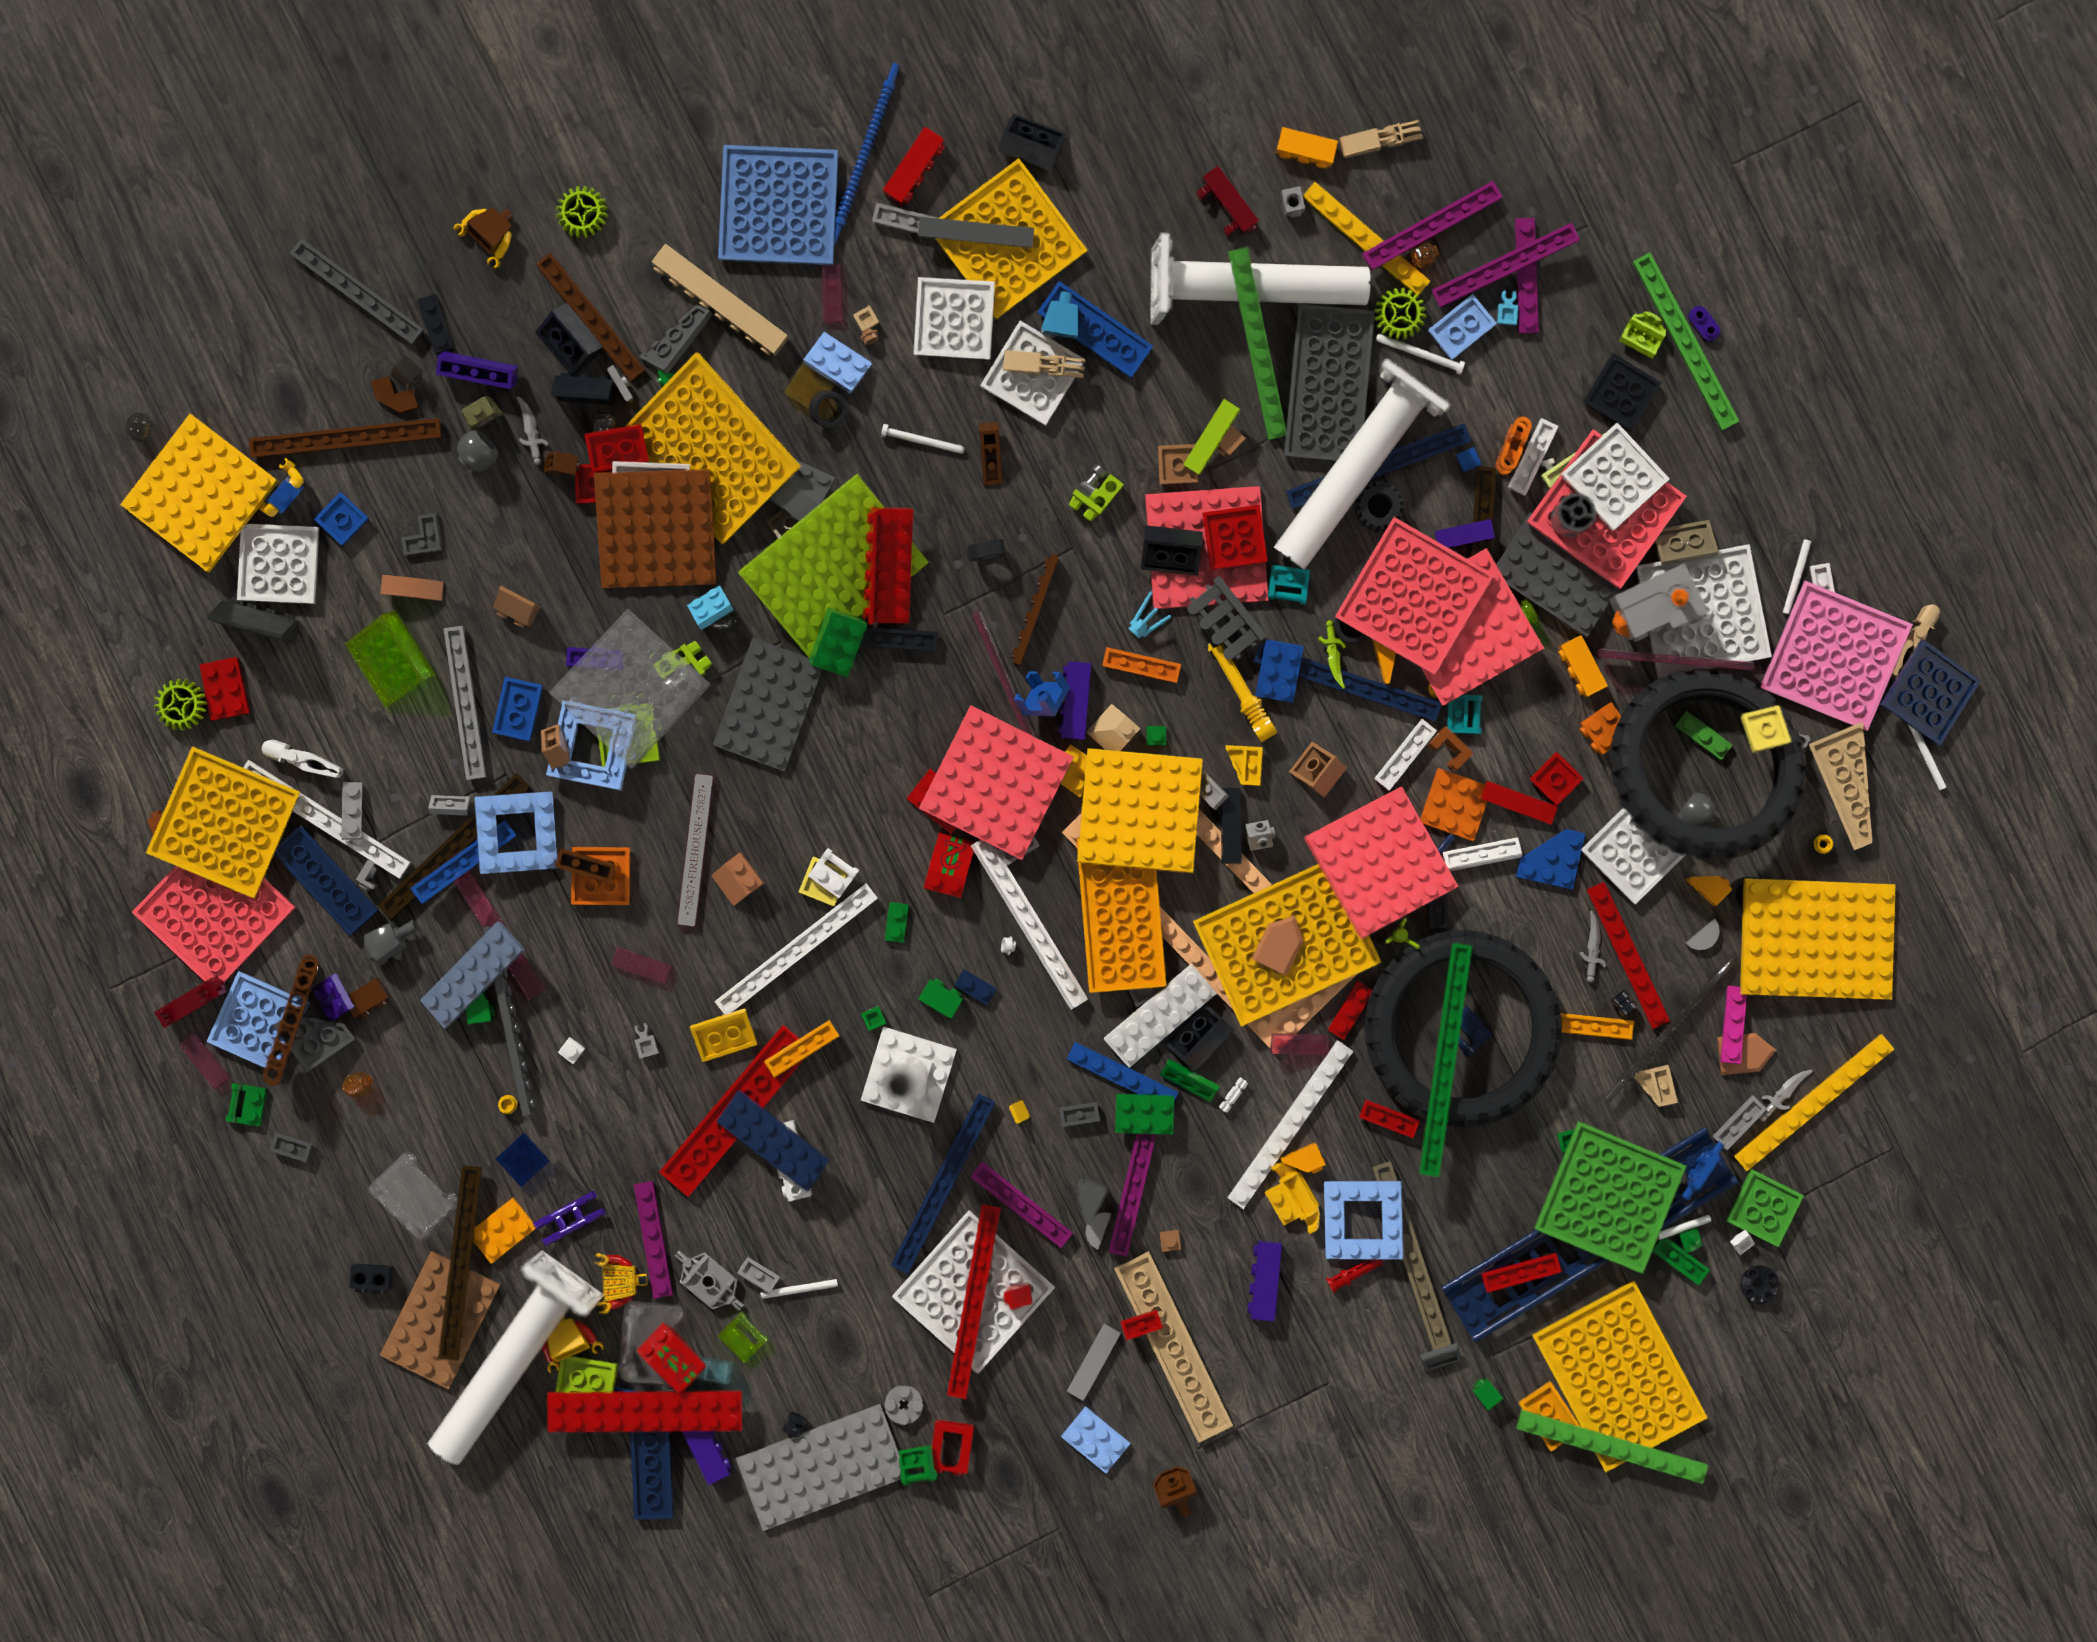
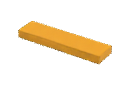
M1560 1013L1562 1019L1561 1033L1632 1040L1634 1021Z
M828 1020L764 1062L775 1078L840 1035L831 1021Z

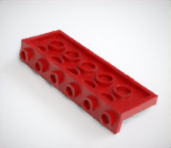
M870 507V513H867V524H870V531L866 533L869 551H866L865 560L868 563V570H865V582L868 583L867 589L864 590V600L867 601V608L863 610V618L869 625H873V623H909L913 508Z

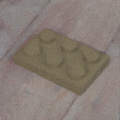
M1709 520L1664 528L1654 542L1661 566L1718 556L1719 553Z

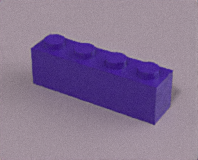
M443 352L438 355L436 375L507 389L513 388L517 383L518 366L449 352Z
M1068 661V666L1064 665L1063 677H1067L1066 682L1070 689L1065 696V704L1060 706V715L1064 716L1063 723H1059L1058 734H1062V739L1085 740L1091 663Z
M1258 1240L1257 1245L1254 1244L1253 1256H1256V1262L1251 1267L1254 1283H1250L1249 1287L1252 1302H1248L1247 1314H1250L1251 1319L1275 1320L1282 1249L1281 1242Z
M682 1431L708 1485L731 1473V1463L728 1458H724L722 1454L723 1447L720 1441H716L713 1436L715 1431Z

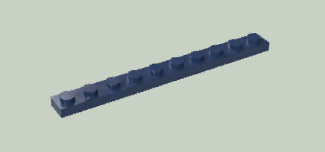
M1465 423L1392 450L1371 479L1470 442L1471 439ZM1324 477L1285 491L1291 508L1294 509L1304 505Z
M1259 643L1253 662L1261 664L1265 645ZM1301 658L1298 674L1300 678L1436 722L1441 707L1440 702L1341 670L1345 689H1343L1335 680L1330 666Z
M978 1093L891 1266L907 1274L909 1273L995 1101Z

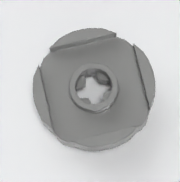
M900 1385L894 1387L888 1393L885 1401V1410L888 1417L895 1423L901 1425L912 1423L922 1413L923 1399L916 1388ZM907 1400L909 1402L907 1405L909 1408L901 1409V1404L899 1403V1401Z

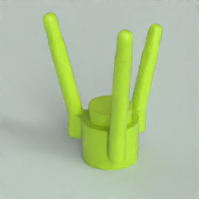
M1406 918L1402 920L1398 928L1393 930L1392 936L1386 940V943L1394 940L1398 943L1406 942L1415 948L1420 947L1417 943L1408 939V932L1404 929L1407 921Z

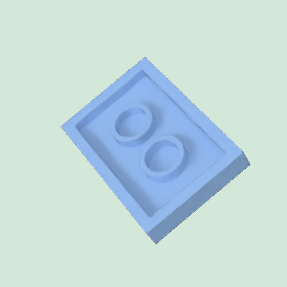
M1472 294L1433 325L1428 332L1446 355L1453 360L1497 323Z
M823 332L803 359V364L849 394L852 393L872 364L825 332Z
M1086 1406L1061 1435L1065 1441L1105 1473L1109 1471L1130 1445L1127 1439Z

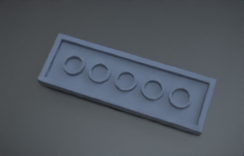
M498 921L420 1001L444 1029L448 1028L525 949L501 921Z

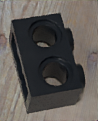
M354 1263L351 1265L349 1288L355 1289V1292L360 1293L374 1290L376 1294H385L386 1291L392 1289L393 1266ZM359 1273L365 1276V1283L358 1281L357 1276ZM378 1275L384 1276V1284L377 1282Z

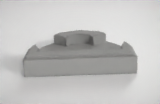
M1715 919L1711 920L1685 944L1696 950H1705L1713 946L1718 940L1720 933L1717 921Z
M1098 1213L1094 1216L1090 1226L1086 1225L1087 1240L1096 1249H1099L1111 1213Z

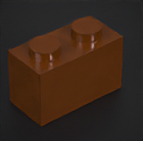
M375 978L348 994L354 1006L350 1012L354 1018L360 1016L362 1019L371 1014L370 1010L374 1007L379 1009L388 1004L387 1000L391 996L380 978Z

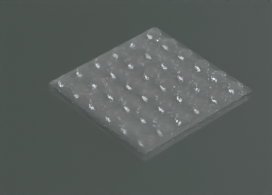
M627 609L549 693L632 769L711 684L634 613Z

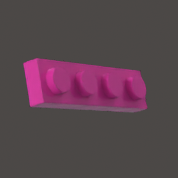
M1727 986L1720 1062L1739 1065L1741 1064L1747 994H1740V987Z

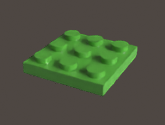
M1750 1169L1725 1221L1779 1247L1804 1195Z

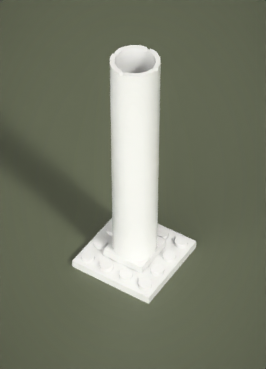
M1160 234L1151 249V325H1158L1163 320L1166 313L1171 309V299L1238 301L1230 263L1174 261V257H1169V251H1172V240H1169V234ZM1251 263L1259 302L1366 305L1369 300V267Z
M1388 359L1382 364L1379 373H1381L1380 377L1386 382L1390 383L1392 381V386L1274 546L1277 551L1286 558L1290 557V560L1302 569H1305L1423 407H1428L1426 411L1436 417L1437 415L1441 416L1450 405Z
M883 1027L861 1101L934 1123L957 1049Z
M543 1250L526 1263L522 1269L528 1279L538 1282V1286L428 1442L430 1448L438 1456L441 1455L442 1459L452 1464H460L570 1306L573 1307L572 1309L577 1314H584L586 1316L604 1296L602 1292Z

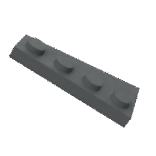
M696 304L679 320L680 324L665 332L667 335L660 342H654L651 345L652 349L646 354L643 352L639 358L643 362L668 374L713 314L710 310Z

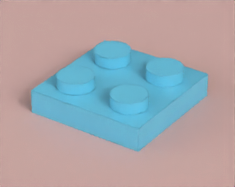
M720 586L711 589L707 594L687 605L701 630L734 610Z

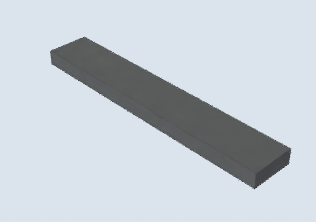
M929 217L919 218L918 237L1032 248L1034 228Z

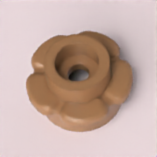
M872 328L864 330L860 338L865 345L874 343L878 340V331H873Z

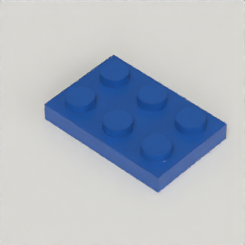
M1266 639L1255 696L1293 703L1303 645Z
M505 677L492 733L531 741L543 685Z

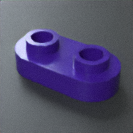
M1696 306L1690 310L1688 320L1700 337L1707 342L1715 340L1720 334V328L1709 312L1702 306ZM1697 312L1702 314L1701 319L1696 317ZM1712 328L1713 334H1709L1707 329Z

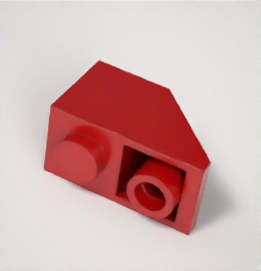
M1030 1283L1007 1286L1006 1291L1003 1292L1004 1303L1009 1305V1310L1033 1304Z

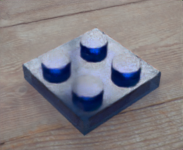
M525 1132L496 1158L499 1164L521 1187L551 1161Z

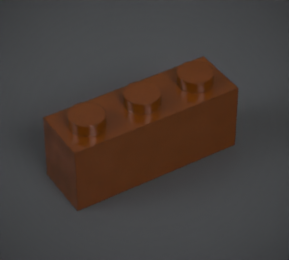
M560 848L555 864L557 868L608 883L614 882L619 866Z

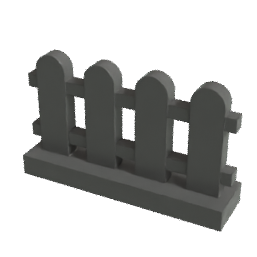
M1217 576L1212 580L1214 582L1213 586L1208 584L1205 586L1207 590L1195 599L1194 596L1190 598L1191 603L1188 605L1187 610L1190 614L1201 613L1203 618L1200 620L1199 625L1202 629L1213 628L1215 633L1212 635L1211 640L1214 644L1225 643L1227 648L1224 650L1223 655L1226 659L1234 657L1239 659L1241 657L1239 653L1250 644L1254 647L1257 638L1262 641L1267 635L1222 578ZM1221 593L1226 597L1225 601L1220 599L1219 595ZM1215 599L1219 605L1207 614L1203 608ZM1233 608L1238 612L1237 616L1232 614L1231 610ZM1227 614L1231 620L1219 629L1215 623ZM1245 623L1250 627L1249 631L1244 629L1243 625ZM1239 629L1243 635L1231 644L1227 638Z

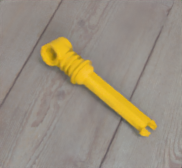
M1224 642L1215 648L1209 644L1208 651H1212L1241 701L1240 707L1242 709L1240 712L1246 716L1248 715V720L1251 719L1250 724H1253L1252 728L1260 742L1277 734L1278 732L1270 718L1266 717L1267 713H1263L1265 711L1264 708L1261 709L1262 700L1252 695L1233 660L1224 657L1223 652L1226 649L1223 645Z

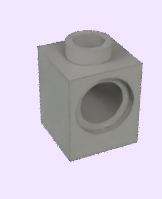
M1301 187L1281 190L1280 195L1285 216L1290 215V218L1301 216V213L1305 210ZM1295 199L1298 202V206L1291 207L1288 201Z

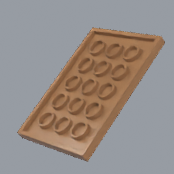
M431 1251L380 1356L450 1389L501 1284L470 1269L459 1360L438 1359L450 1259Z

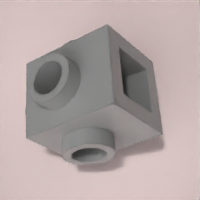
M1268 820L1245 824L1250 851L1273 847L1272 839L1276 838L1274 827H1270Z

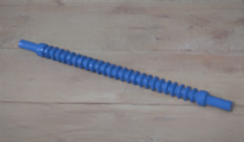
M897 63L892 64L888 78L883 83L884 89H881L882 94L879 95L880 99L877 100L879 104L875 105L877 108L874 110L875 115H872L873 120H870L871 125H868L869 130L866 131L868 134L864 136L866 140L862 141L864 143L861 146L862 151H859L860 156H857L858 161H855L857 165L853 167L855 171L851 172L853 176H850L851 181H848L849 186L846 187L847 191L844 192L846 196L842 197L844 200L841 202L842 207H839L840 212H837L838 217H835L834 244L837 243L841 229L846 224L845 218H848L847 213L850 212L848 209L852 207L850 203L854 202L852 200L855 197L854 192H857L856 187H859L858 182H861L859 178L863 176L861 173L865 171L863 167H866L865 162H868L867 157L870 156L869 152L872 151L871 146H874L872 142L876 140L874 136H877L876 131H879L878 126H881L880 121L883 120L881 117L885 115L883 111L887 110L885 106H888L889 95H892L891 91L895 88L894 81L900 67Z

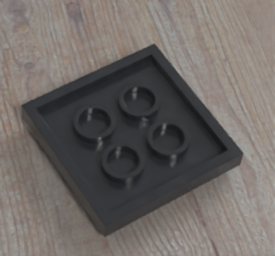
M1612 353L1582 403L1611 421L1618 423L1629 432H1632L1662 382Z

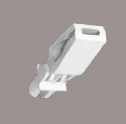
M268 740L262 745L263 754L278 762L284 763L286 759L288 763L295 765L301 770L340 778L343 774V768L313 753L294 749L289 750V744L277 740ZM316 760L328 769L335 770L338 773L329 770H317L308 761Z

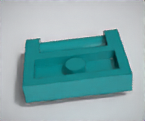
M1272 565L1268 600L1282 599L1306 604L1310 570ZM1275 585L1301 589V594L1275 591Z
M1461 695L1449 702L1447 728L1453 733L1482 734L1480 711L1483 696ZM1468 701H1473L1472 728L1467 727Z

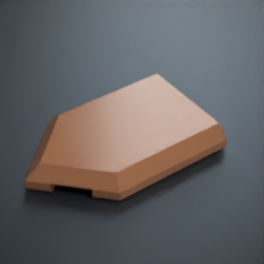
M1295 916L1270 923L1251 959L1286 976L1303 943Z
M1756 1033L1743 1034L1741 1064L1720 1062L1721 1075L1758 1072L1776 1052V1049ZM1717 1037L1720 1062L1722 1037Z

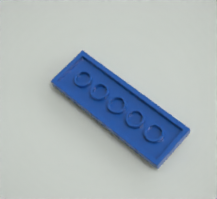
M1059 281L1037 314L1045 318L1051 301L1059 302L1061 292L1072 293L1071 304L1078 305V338L1075 340L1132 378L1152 350L1153 345Z

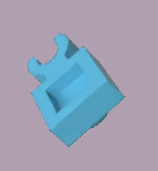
M1503 291L1501 300L1504 304L1498 305L1497 324L1516 326L1518 305H1513L1516 299V292H1513L1512 298L1508 299L1505 296L1506 291Z

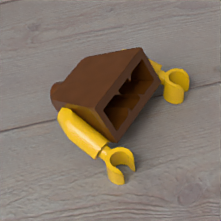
M494 208L473 210L462 220V224L454 225V230L457 231L461 227L462 231L458 234L459 236H465L468 232L490 255L494 253L495 256L490 257L487 260V264L490 265L491 261L495 259L496 265L494 269L500 266L499 258L504 256L510 245L512 235L509 221L513 219V215L508 209H505L502 213H499Z

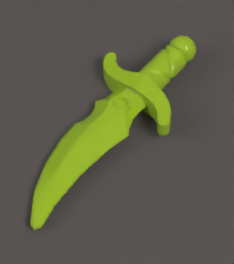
M1329 620L1326 623L1328 639H1323L1319 636L1318 640L1321 644L1328 645V662L1331 672L1338 684L1345 689L1340 669V653L1337 650V645L1345 649L1346 644L1335 637L1334 623L1332 620Z

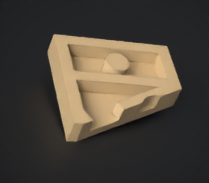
M1669 1065L1632 1073L1633 1077L1658 1107L1678 1103Z

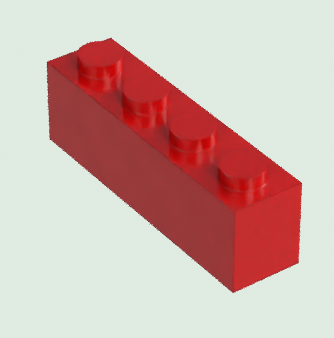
M924 127L883 188V194L901 206L905 202L909 203L914 195L912 192L915 187L919 188L922 184L925 172H929L934 166L935 162L933 160L937 155L940 156L944 151V139L927 127Z

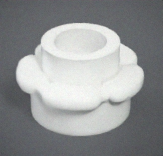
M1011 936L1009 938L1004 937L1001 943V952L1010 955L1011 952L1015 951L1016 941H1013Z

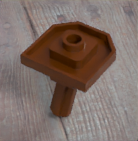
M1176 1466L1159 1473L1153 1486L1161 1508L1163 1509L1174 1504L1182 1518L1188 1517L1191 1514V1510L1186 1500L1198 1495L1189 1470Z

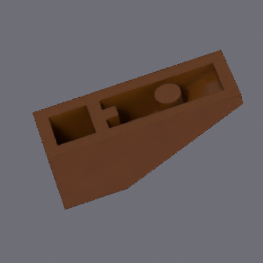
M998 422L979 423L983 485L1002 484Z

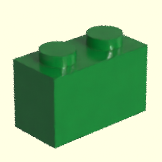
M937 978L934 981L930 979L918 999L951 1019L963 1000L960 997L962 993L954 988L948 990L944 987L945 983Z

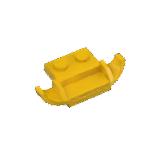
M1281 1162L1272 1166L1271 1169L1276 1171L1280 1177V1183L1266 1190L1265 1194L1282 1224L1286 1225L1300 1218L1301 1221L1305 1220L1309 1234L1317 1231L1320 1223L1319 1203L1301 1172Z

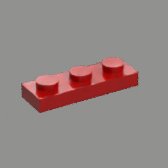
M1357 981L1327 1030L1344 1040L1368 1002L1373 990Z
M1366 1099L1359 1115L1361 1119L1414 1138L1420 1122L1416 1118Z

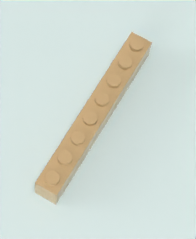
M664 244L651 261L655 266L653 269L662 276L665 273L670 277L669 281L676 287L681 285L685 288L684 293L692 299L697 297L701 300L699 302L700 305L708 310L709 308L713 309L716 312L714 315L721 321L726 319L731 323L730 327L738 333L742 331L746 334L745 338L752 344L758 343L762 346L760 350L768 356L770 354L776 356L789 339L787 334L667 244Z

